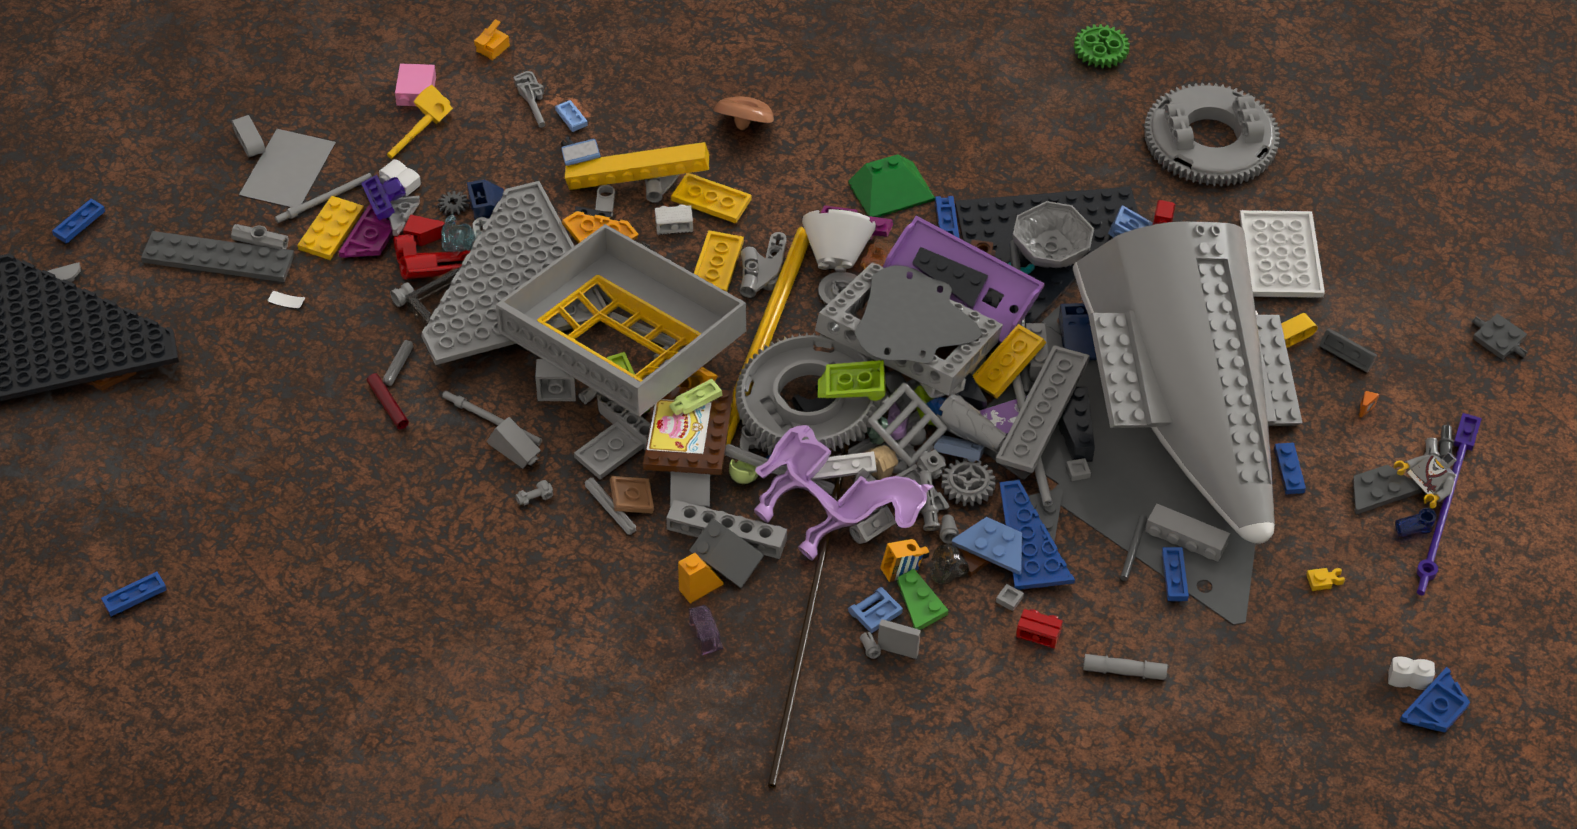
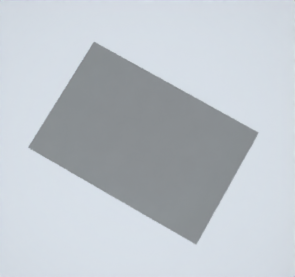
M276 129L265 148L266 152H263L239 195L289 207L301 205L336 142Z

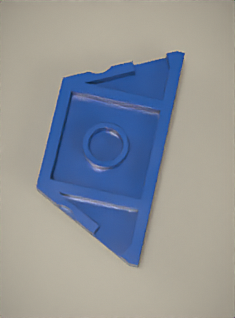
M1446 667L1402 714L1400 721L1446 732L1469 707L1470 701L1462 693L1458 682H1454L1450 675V669Z

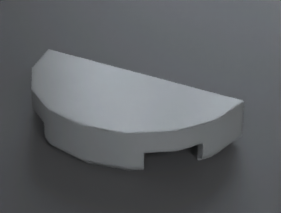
M80 263L52 269L48 272L54 274L56 278L73 282L74 278L81 272Z

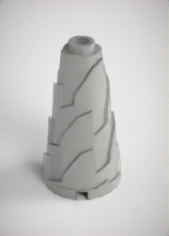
M957 393L956 395H950L939 409L943 411L942 416L937 414V417L946 425L948 432L999 452L1007 437L1006 433L994 426L990 420L980 414L979 410L966 402Z

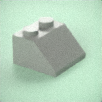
M537 359L535 377L538 401H576L575 378L544 359Z

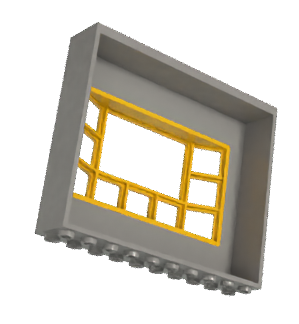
M606 224L496 304L500 334L639 417L746 332L745 302ZM595 285H598L612 300L610 304L600 311L584 296V293ZM576 299H579L594 315L581 326L564 309ZM617 307H620L633 316L620 324L607 315ZM559 313L574 331L566 335L546 322ZM640 319L655 327L644 337L629 329ZM598 321H602L659 354V356L634 375L575 339ZM662 332L677 340L667 350L651 342ZM669 359V360L666 361L663 365H661L660 367H658V366H659L660 364H662L665 360Z

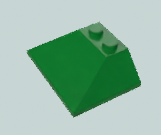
M898 154L864 164L848 181L850 188L866 215L870 217H881L935 200L933 193L915 164Z

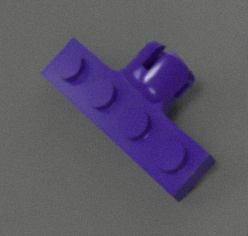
M375 175L361 183L379 221L395 213L391 201H396L406 194L403 185L397 177H393L382 184L378 176Z

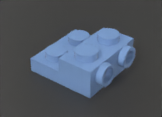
M1122 205L1108 234L1114 238L1122 233L1153 225V222Z

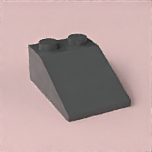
M713 518L689 550L692 554L696 553L712 569L740 588L743 587L764 557V554Z

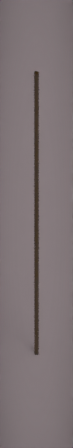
M843 443L841 456L848 454L850 445ZM835 477L834 481L835 487L831 497L837 502L843 477ZM831 532L822 537L768 782V787L776 788Z

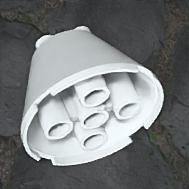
M829 209V213L819 214L820 211L817 210L805 214L802 223L819 269L826 270L830 268L835 269L836 272H846V269L852 268L875 231L876 224L874 221L871 223L869 217L852 211Z

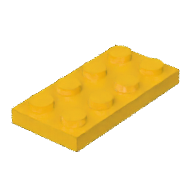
M686 173L671 195V201L686 206L691 205L693 209L733 223H737L752 200L751 194L690 173Z
M331 196L298 243V250L331 260L364 212V206Z
M708 230L694 274L727 292L744 243V237Z
M1018 324L973 374L974 380L980 389L998 399L1046 344V341Z

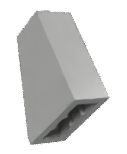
M510 417L499 424L486 441L521 468L528 464L532 466L539 459L537 455L541 450Z

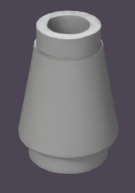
M945 515L942 517L940 538L944 543L952 544V539L959 535V531L953 516Z

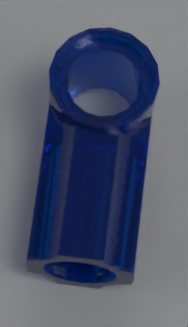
M1423 508L1419 511V514L1396 520L1395 526L1398 535L1404 537L1418 532L1430 533L1434 528L1436 513L1430 508Z

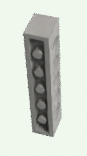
M673 501L666 517L667 530L698 538L713 518L762 554L780 559L787 542V529L777 525L766 524L762 521L747 519L743 516H735L723 511L712 510L704 506L689 504L685 501Z

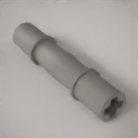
M1085 654L1083 670L1103 672L1104 674L1109 672L1128 676H1142L1143 679L1166 680L1168 665L1147 662V660L1141 662L1130 659L1108 658V655Z

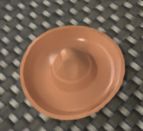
M737 96L725 98L717 102L713 109L715 112L734 116L736 127L740 130L746 129L751 121L764 123L774 121L771 108L766 103L751 97Z

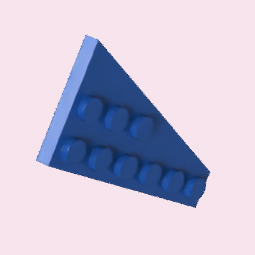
M1020 480L1000 482L1005 525L1022 532V573L1018 575L1012 572L1015 589L1074 584L1075 579L1073 575L1070 574L1067 564L1060 556L1058 548L1045 525L1041 522L1036 509L1032 506L1030 498Z

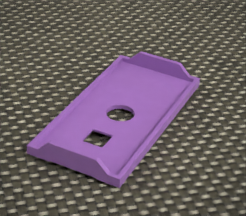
M915 216L912 223L906 226L883 265V268L900 265L918 270L913 266V260L919 248L922 247L988 275V279L973 310L1003 324L998 340L1000 344L1018 324H1021L1044 287L1043 282L918 216ZM908 272L906 277L912 279L913 273ZM938 286L937 292L942 293L943 287ZM990 288L1004 295L997 308L982 301ZM951 293L950 300H953L957 303H961L963 306L969 308L966 303H964L962 300L957 299ZM1015 305L1019 310L1017 313H1011L1010 307Z

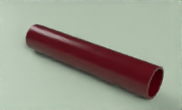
M377 373L369 375L366 380L397 429L407 427L409 424L408 419Z

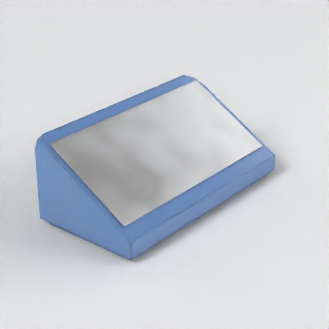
M595 139L561 147L566 166L600 158Z

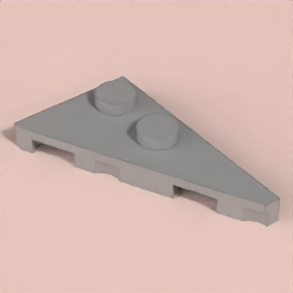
M419 196L401 197L396 201H391L395 213L391 214L388 218L393 236L400 234L410 215L414 213L420 204Z

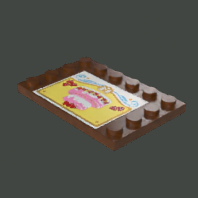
M676 387L658 401L653 407L643 470L722 475L734 391L722 390V396L688 414L681 413L675 415L669 405L674 402L677 396L692 388Z

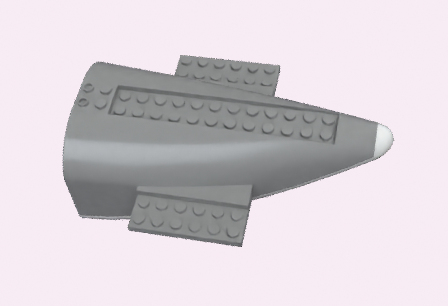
M1169 222L1150 225L1117 235L1075 262L1073 266L1076 282L1089 316L1110 428L1151 427L1185 475L1227 523L1243 539L1256 544L1264 543L1273 535L1275 526L1268 426L1302 424V418L1280 315H1256L1245 232L1240 226L1230 223Z

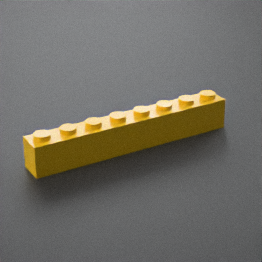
M702 142L600 157L566 166L565 180L569 190L705 171L709 170V152L706 143Z

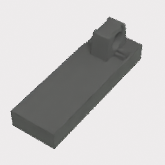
M1330 328L1326 329L1319 344L1320 347L1367 373L1371 370L1377 354Z
M897 370L885 373V387L890 395L902 383H907L901 372ZM904 392L895 403L900 412H902L912 400Z

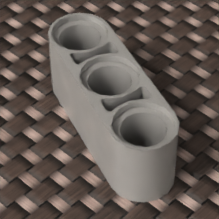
M249 115L231 120L234 132L248 157L266 152L263 140Z

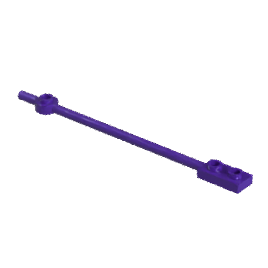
M1466 413L1462 414L1454 440V446L1459 448L1456 455L1457 461L1452 469L1456 474L1451 494L1443 500L1427 558L1419 562L1417 567V575L1421 578L1417 589L1418 595L1425 594L1428 581L1433 580L1437 575L1438 566L1434 562L1466 449L1472 451L1482 419Z

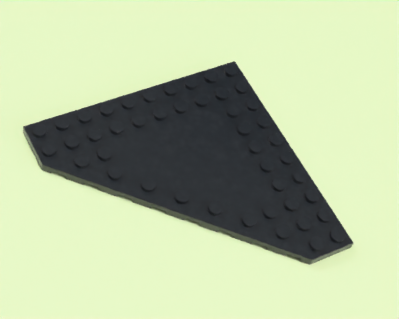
M1131 186L955 201L962 240L971 244V240L993 242L992 250H996L995 257L1007 264L1011 262L1009 242L1013 240L1017 215L1046 201L1072 205L1094 228L1090 251L1083 257L1113 239L1108 232L1122 205L1138 214ZM1019 249L1020 267L1026 268L1032 263L1025 258ZM1074 264L1061 268L1035 266L1034 270L1028 274L1043 282L1044 287L1025 316V327L1026 323H1037L1041 315L1048 311L1056 303L1059 296H1062L1070 288V285L1076 281L1073 272ZM990 288L982 301L997 308L1004 295ZM1014 305L1009 309L1011 313H1015Z
M11 254L0 255V401L179 362L173 329L169 327L164 328L152 319L143 318L137 312L126 307L123 309L111 300L102 299L85 288L82 290L76 287V284L65 279L56 278L54 274L44 269L41 271L35 265L24 260L20 261Z

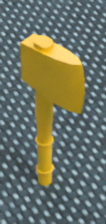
M433 85L425 88L414 100V104L425 116L387 153L390 159L399 154L432 121L437 124L453 109L450 106V101L443 97Z

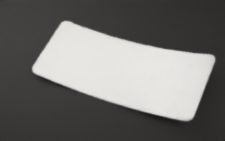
M273 291L268 302L285 307L300 308L305 297H295Z

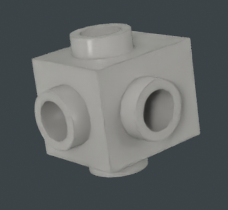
M936 449L931 452L925 451L919 456L916 469L918 473L925 470L931 471V478L937 479L943 474L946 466L945 459Z

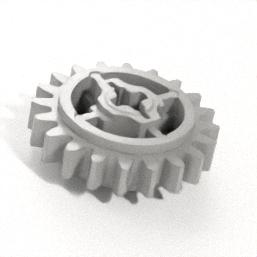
M963 458L962 463L955 460V465L949 463V468L944 469L941 487L944 488V494H949V500L956 498V504L962 501L963 506H966L967 502L974 506L976 501L981 505L982 499L988 501V496L993 495L995 476H992L993 470H988L987 464L981 466V461L977 463L967 462Z

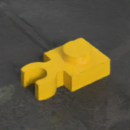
M1327 568L1308 570L1306 574L1312 591L1331 589L1332 584L1342 585L1345 581L1344 577H1337L1341 575L1342 569L1336 568L1332 572H1328Z

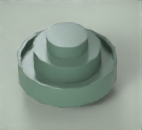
M881 417L877 421L884 429L889 426L886 417ZM867 427L866 433L871 443L881 445L884 442L882 437L872 427Z

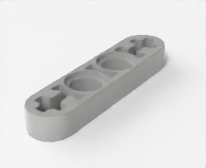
M775 232L771 235L766 254L767 259L774 257L771 253H778L780 250H783L785 254L787 239L784 233ZM779 274L769 284L764 286L763 289L773 290Z

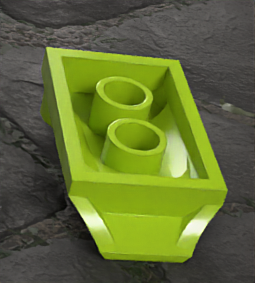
M884 360L827 364L824 374L818 379V398L868 397L872 401H878L886 393Z

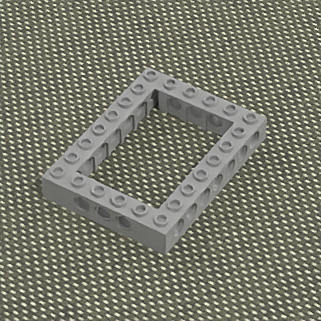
M873 262L819 312L815 331L876 361L884 360V365L946 395H949L998 343L1003 324L980 314L978 311L971 310L961 303L950 300L955 307L977 323L981 329L979 339L959 345L945 360L934 355V359L930 363L877 358L867 353L860 345L855 335V329L861 320L854 317L855 313L862 309L869 300L873 274L883 269L882 266ZM885 348L884 354L890 355L891 349ZM920 351L919 357L924 358L926 352Z

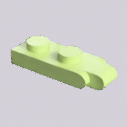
M710 379L677 396L669 407L675 415L681 413L688 414L722 396V390L713 379Z

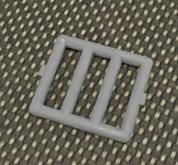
M902 383L890 397H886L881 402L882 405L868 419L870 426L909 467L918 462L919 456L923 452H930L934 448L933 445L947 431L946 425L907 383ZM905 392L912 401L884 429L877 421ZM918 406L925 415L897 443L890 435ZM931 421L938 429L910 457L903 449Z

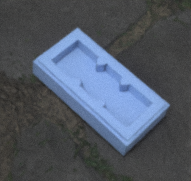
M571 100L555 106V111L572 132L588 126L587 120Z

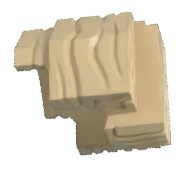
M882 445L865 451H874L877 472L871 473L873 477L881 480L892 475L894 467L898 465V459L892 449Z

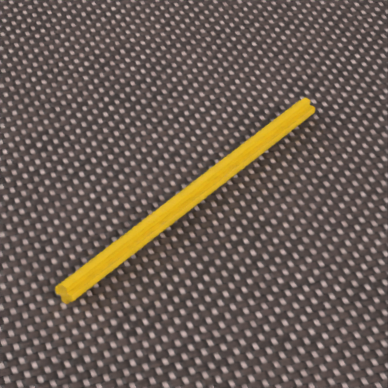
M803 227L797 229L742 369L749 362V358L753 359V354H758L759 349L764 351V346L769 347L810 243ZM737 382L733 390L734 397L726 445L731 444L740 421L735 397ZM754 382L750 383L748 392L745 391L746 396L750 395Z

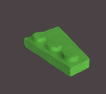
M915 569L897 577V583L903 600L906 603L913 628L921 630L948 615L949 610Z

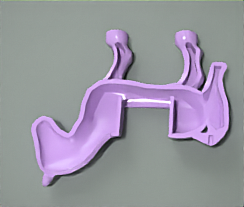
M807 425L789 429L776 444L768 461L755 469L758 475L765 478L780 466L787 464L785 474L774 477L770 488L759 497L760 504L754 509L755 514L764 522L768 523L772 519L773 508L779 497L795 488L809 491L826 510L828 518L821 524L809 528L806 531V540L798 547L801 553L811 561L818 554L817 546L823 536L836 529L858 524L867 519L872 512L889 502H892L895 508V521L900 528L912 527L918 513L926 503V493L933 487L929 484L919 485L915 480L906 477L893 476L868 482L864 477L860 476L837 502L811 480L824 466L831 451L817 441L813 430Z

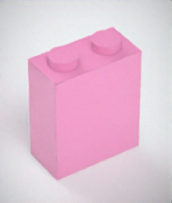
M400 64L395 90L397 106H416L414 104L416 97L428 86L433 85L435 87V65Z

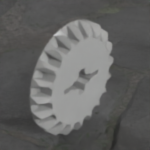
M835 272L827 275L819 284L818 293L820 300H823L824 304H829L839 294V290L842 291L857 275L848 272Z

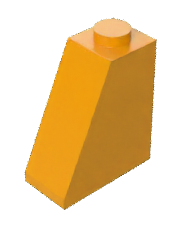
M696 553L678 562L679 591L689 603L723 585V581L713 569Z

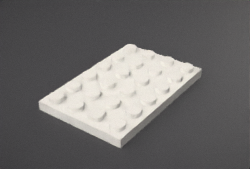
M1240 210V225L1245 232L1253 297L1324 298L1325 291L1312 211Z

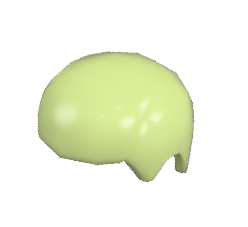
M732 459L730 461L729 474L735 482L748 484L755 481L758 477L755 471L756 466L740 460L734 462Z

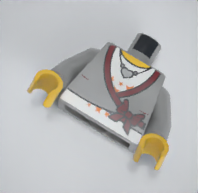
M1449 452L1442 459L1434 454H1427L1407 460L1405 463L1403 461H1396L1394 469L1397 467L1402 468L1397 471L1398 475H1403L1405 469L1409 470L1407 473L1427 494L1424 497V504L1432 501L1429 506L1433 509L1436 507V501L1440 502L1452 492L1456 474L1450 467L1457 459Z

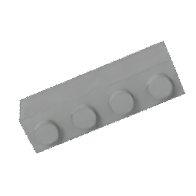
M1157 503L1147 520L1145 532L1154 537H1159L1171 544H1176L1219 562L1225 551L1230 533Z

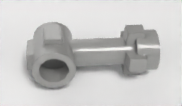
M546 480L537 483V489L527 493L523 490L519 491L515 497L519 505L524 504L525 506L529 504L528 500L538 496H542L543 500L551 498L553 496V488L550 483L548 484Z

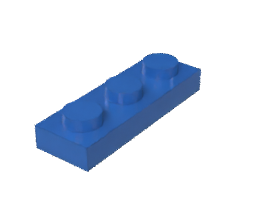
M90 199L52 230L53 236L67 244L105 212V207Z
M1294 443L1275 444L1274 451L1285 494L1305 493L1306 487Z
M1163 547L1162 559L1167 600L1188 601L1189 594L1183 548Z
M155 572L102 597L101 600L109 615L113 616L166 591L167 588L158 572Z

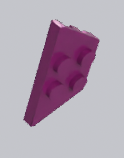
M369 204L340 249L339 257L380 255L393 235L389 220L382 219L379 221L371 204Z

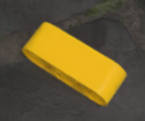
M1306 313L1281 323L1286 348L1309 338L1318 329V326Z

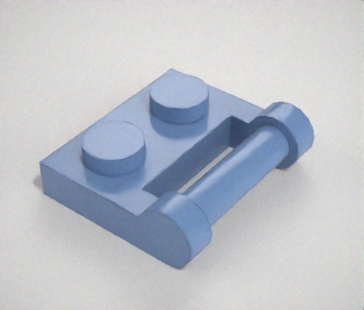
M882 587L876 589L874 594L857 605L853 604L848 608L851 616L857 618L870 633L879 629L881 619L891 621L903 612V608ZM882 600L870 609H868L867 611H865L864 613L862 612V610L866 609L876 601Z

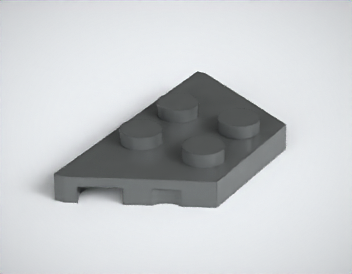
M1389 465L1353 476L1352 480L1354 489L1353 499L1355 500L1354 513L1357 515L1422 492V488L1407 476L1398 475L1397 470Z
M1062 488L1050 491L1053 502L1050 506L1043 505L1040 493L1028 495L1032 506L1036 509L1041 522L1045 525L1054 542L1063 495Z

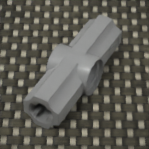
M235 224L231 233L233 240L279 250L287 249L288 236L269 232L264 226L260 225L252 228Z

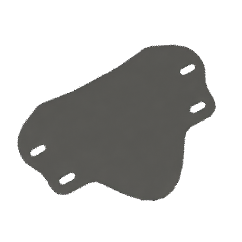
M893 265L873 274L870 297L864 316L855 329V335L863 349L877 358L930 363L934 359L936 349L973 342L981 336V329L968 315L950 302L952 288L949 284L930 278L916 269ZM908 272L913 273L912 279L906 277ZM938 286L943 287L942 293L937 292ZM885 348L891 349L890 355L884 354ZM920 351L926 352L924 358L919 357Z

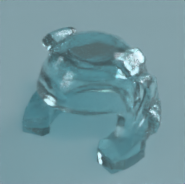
M450 215L442 227L441 245L447 252L471 250L475 241V234L471 226L467 223L456 225L455 215Z

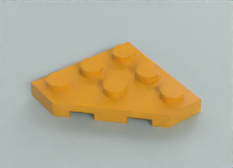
M576 211L562 220V224L578 244L604 224L632 240L637 239L639 235L628 221L609 219L610 217L600 215L590 216L585 215L584 212Z

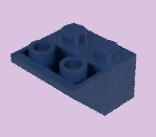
M485 179L467 182L468 198L474 221L480 217L490 219L495 206L503 196V188Z

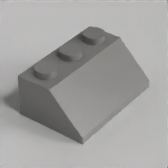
M1026 323V329L1046 341V344L1028 363L1030 381H1036L1053 346L1063 348L1062 338L1060 334L1045 323Z

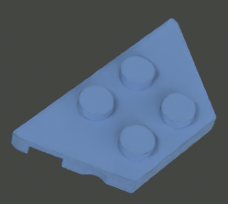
M986 517L952 539V545L1021 575L1022 532Z

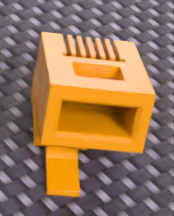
M496 19L474 40L476 52L491 60H494L510 46L509 36L496 29L501 23Z

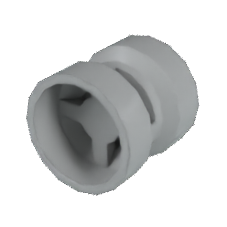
M407 282L401 285V288L390 291L391 298L398 307L405 305L406 301H412L416 298L414 289Z

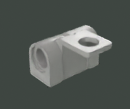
M886 505L873 512L867 519L851 526L850 533L857 543L862 544L894 525L896 521Z

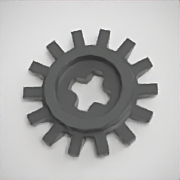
M453 191L452 195L450 192H446L447 196L442 194V198L437 200V202H440L437 204V207H441L440 211L445 210L444 214L446 215L447 213H451L453 216L454 213L459 215L461 210L466 211L464 207H469V204H467L469 199H467V195H462V192H458L457 195L456 191ZM450 200L457 201L456 205L450 203Z

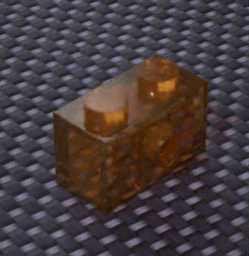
M876 238L874 243L869 245L867 256L862 258L860 265L863 267L862 271L872 262L883 267L888 254L895 244Z

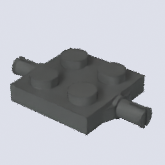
M1498 313L1487 322H1484L1478 316L1473 319L1472 323L1480 327V330L1473 336L1476 342L1502 360L1513 352H1516L1522 358L1526 357L1528 351L1521 348L1520 344L1526 339L1527 333Z

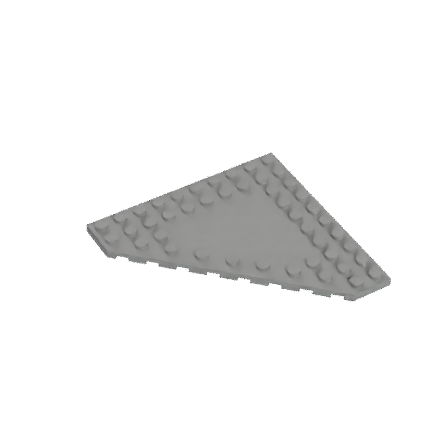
M540 181L505 189L500 202L498 201L493 210V214L487 220L470 253L464 259L459 272L454 276L449 289L446 290L439 306L430 317L428 325L423 329L422 339L435 365L516 344L499 333L496 304L574 247ZM596 285L584 293V296L599 311L606 307ZM576 299L564 308L580 326L594 316L579 299ZM559 313L546 322L559 331L572 329Z

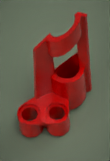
M414 235L394 236L396 258L404 280L437 277L452 269L461 268L462 264L437 266V263L462 261L471 251L416 253Z

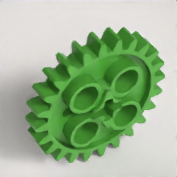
M1093 24L1092 28L1086 26V30L1081 29V33H1077L1074 49L1075 54H1078V58H1083L1082 62L1089 61L1088 65L1093 63L1095 67L1101 65L1104 68V65H1107L1111 68V64L1117 66L1118 62L1122 63L1123 59H1126L1129 54L1130 43H1128V38H1125L1126 34H1120L1121 30L1115 31V27L1110 29L1109 25L1103 27L1100 24L1099 27H1096Z

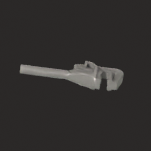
M525 71L514 76V83L518 93L529 103L539 127H544L546 124L535 102L536 98L538 100L543 98L544 87L537 82L534 73L531 71Z

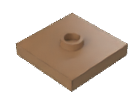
M611 476L610 485L615 511L653 513L654 505L649 479Z

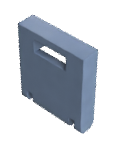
M942 435L935 443L934 450L936 449L940 453L967 458L968 461L975 462V460H980L984 454L985 447L972 441Z

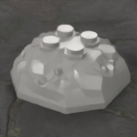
M1046 201L1017 215L1013 240L1025 258L1033 265L1044 268H1061L1075 264L1076 261L1080 260L1090 251L1094 228L1072 205Z

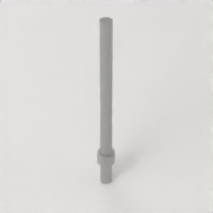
M368 173L297 207L292 206L286 209V212L275 216V221L280 223L288 218L293 219L299 213L329 200L331 196H338L361 185L362 182L371 178L372 175Z
M448 391L443 393V398L453 402L455 406L461 409L465 408L496 425L504 421V419L468 402L466 398L460 395L456 396ZM521 429L536 445L539 446L542 443L541 438Z

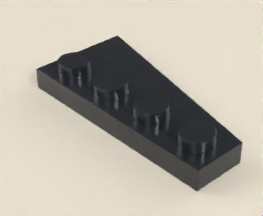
M922 247L919 248L913 260L914 267L930 278L949 284L952 288L951 293L973 310L988 279V275Z

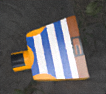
M913 539L887 543L880 568L889 582L895 581L897 577L912 569H915L917 572L921 560L929 558V550L926 546L919 547Z

